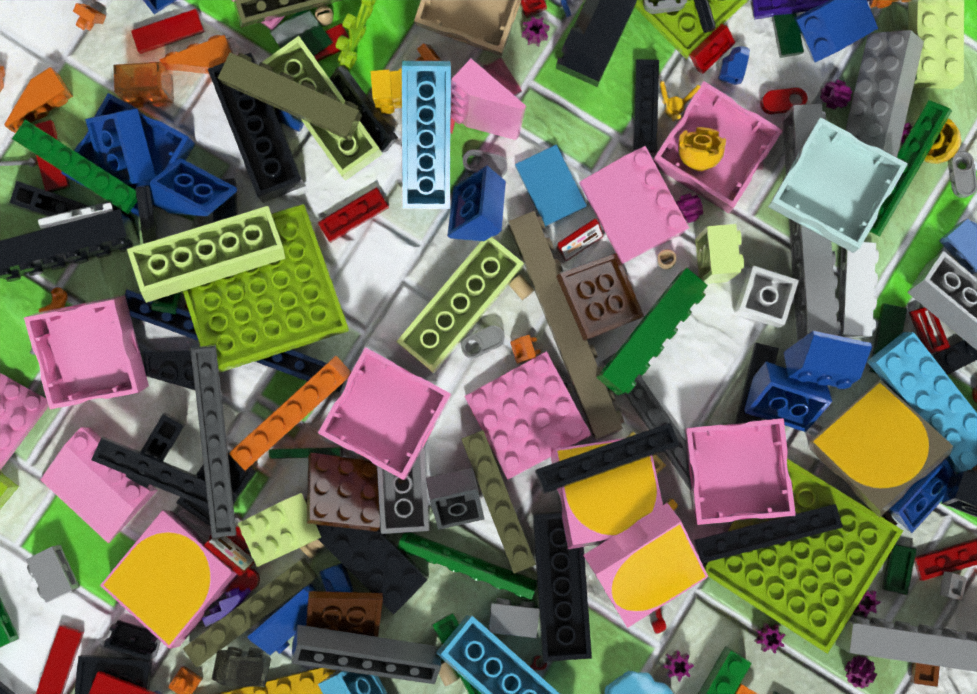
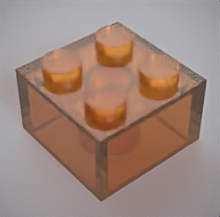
M161 62L113 65L114 92L124 102L135 108H142L147 104L163 107L167 103H174L173 76Z

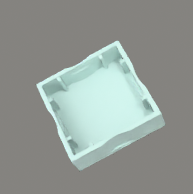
M820 117L768 207L854 253L860 249L877 219L881 205L892 193L908 163L877 147L861 142L851 133Z

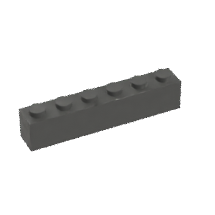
M297 625L292 642V664L435 684L441 668V659L436 654L439 646Z

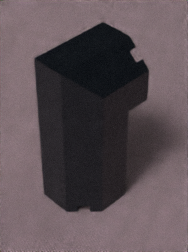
M586 0L574 27L571 28L561 50L563 56L558 58L556 69L598 87L636 6L637 0Z

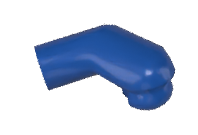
M276 108L280 122L283 125L299 132L302 130L304 125L302 120Z

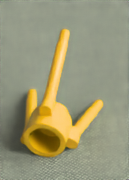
M664 81L660 82L665 113L668 117L672 118L673 122L681 118L685 105L698 92L700 85L693 88L683 99L677 96L669 99Z

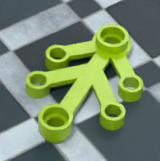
M361 0L362 4L358 16L355 17L348 13L343 21V27L349 31V38L340 35L336 48L341 50L338 62L340 66L344 65L347 70H351L356 62L357 53L354 51L366 32V26L364 25L373 11V5L376 0Z

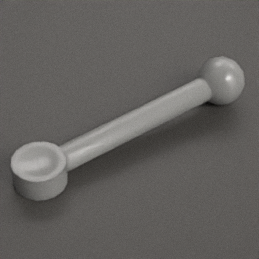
M34 158L23 161L0 162V166L29 165L34 167L37 164Z

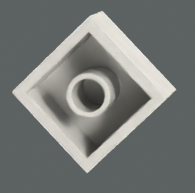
M752 266L747 270L734 314L777 328L784 326L799 280Z

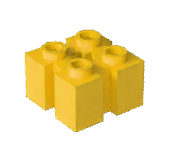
M402 68L398 71H390L389 69L370 71L372 96L376 109L379 112L381 111L382 114H392L396 108H402Z

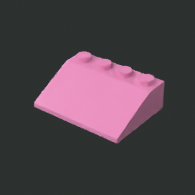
M470 59L451 79V118L456 123H462L468 128L517 140L526 105L474 60Z
M646 146L623 156L579 182L622 264L682 235L689 229Z
M81 427L63 446L40 480L107 543H110L158 490L150 484L145 488L125 477L126 474L92 461L91 459L101 437L91 428Z

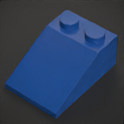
M829 0L794 18L811 59L815 63L878 29L867 0Z
M179 158L149 182L152 204L173 214L208 216L237 192L235 186L182 158Z

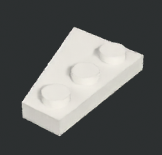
M104 202L40 218L38 223L40 229L50 228L111 212L113 209L110 202Z

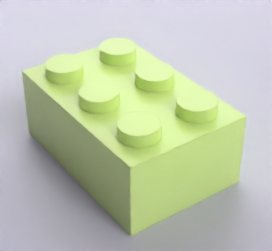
M736 224L707 226L695 238L699 278L706 284L728 282L741 273V269L744 268V258L742 254H739L738 246L741 245L742 241L741 232L737 230Z
M302 493L281 501L238 523L241 534L257 567L321 538L316 524H307V504Z

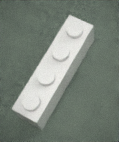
M863 242L860 249L854 253L841 247L838 311L841 337L868 338L875 332L876 321L873 319V310L876 309L877 297L874 296V287H876L878 282L875 264H877L879 259L876 243Z

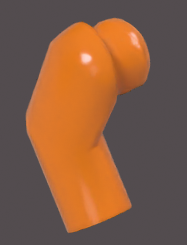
M60 287L54 288L51 291V304L39 308V312L65 307L68 298L66 291Z

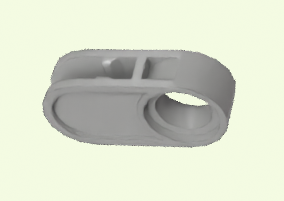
M472 149L463 156V166L467 172L474 174L487 165L500 177H503L507 172V161L501 155ZM470 156H477L480 159V164L477 167H470L467 164Z
M966 151L957 152L948 161L951 188L957 197L966 198L973 195L977 190L975 163L970 153ZM958 157L965 159L967 163L965 169H960L956 166V159Z
M493 325L466 337L461 343L462 353L466 357L473 359L500 347L504 342V331L500 327ZM469 341H476L479 345L478 351L474 354L468 353L465 349Z

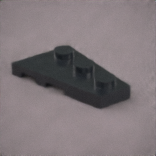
M191 350L144 352V369L147 377L195 390Z

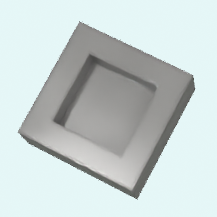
M944 571L940 595L963 601L967 578Z

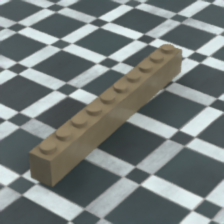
M535 211L508 221L509 229L594 439L623 429L621 424L624 423V419L620 410L616 411L612 402L616 400L612 390L607 389L606 385L596 378L603 368L602 366L598 367L595 358L598 357L593 344L589 345L587 340H583L556 277L563 270L559 259H554L551 253L554 247L550 237L545 238L542 229H545L542 217L536 216Z

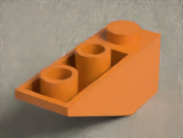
M214 35L206 42L191 44L180 52H170L159 60L166 70L209 74L208 69L224 63L229 53H233V50L225 35Z
M50 67L30 80L4 125L16 133L24 120L32 123L37 119L46 117L49 111L55 107L65 105L73 95L60 75Z

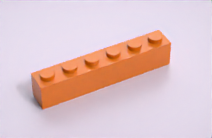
M334 356L246 436L229 455L244 470H247L346 381L351 371L337 356Z

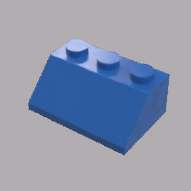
M137 108L85 119L98 167L126 185L156 177Z
M488 165L453 187L447 234L450 239L485 241L502 231L506 181Z
M812 331L783 352L788 378L798 379L800 382L808 381L818 383L821 386L829 385L838 389H847L851 387V384L861 379L872 345L869 342Z
M765 362L753 377L745 406V413L766 420L784 418L785 426L807 432L832 403L828 385L821 386L814 382H800L798 379L788 378L786 368Z
M947 459L942 461L926 477L915 482L906 494L887 510L910 533H913L943 500L950 477L955 475Z
M310 583L247 636L248 639L269 655H272L275 651L278 654L284 651L290 645L288 640L295 635L297 625L306 626L309 591H317L315 587Z

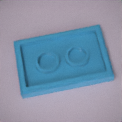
M557 144L515 164L539 216L543 219L545 227L587 207Z

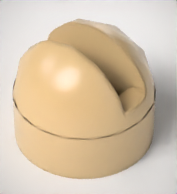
M323 5L316 9L315 18L320 25L327 26L333 22L334 14L330 7Z
M669 249L662 250L658 254V265L665 270L671 269L676 263V254ZM672 259V261L663 264V262Z

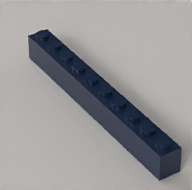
M126 289L124 295L130 316L198 341L189 312L177 308L176 314L154 311L151 307L153 301L146 303L141 294ZM293 350L255 361L306 381L327 364ZM348 378L334 391L342 394L347 385Z

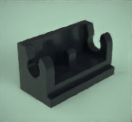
M117 620L115 624L111 625L109 629L112 631L111 635L105 640L103 647L146 660H151L157 656L161 641L147 628Z

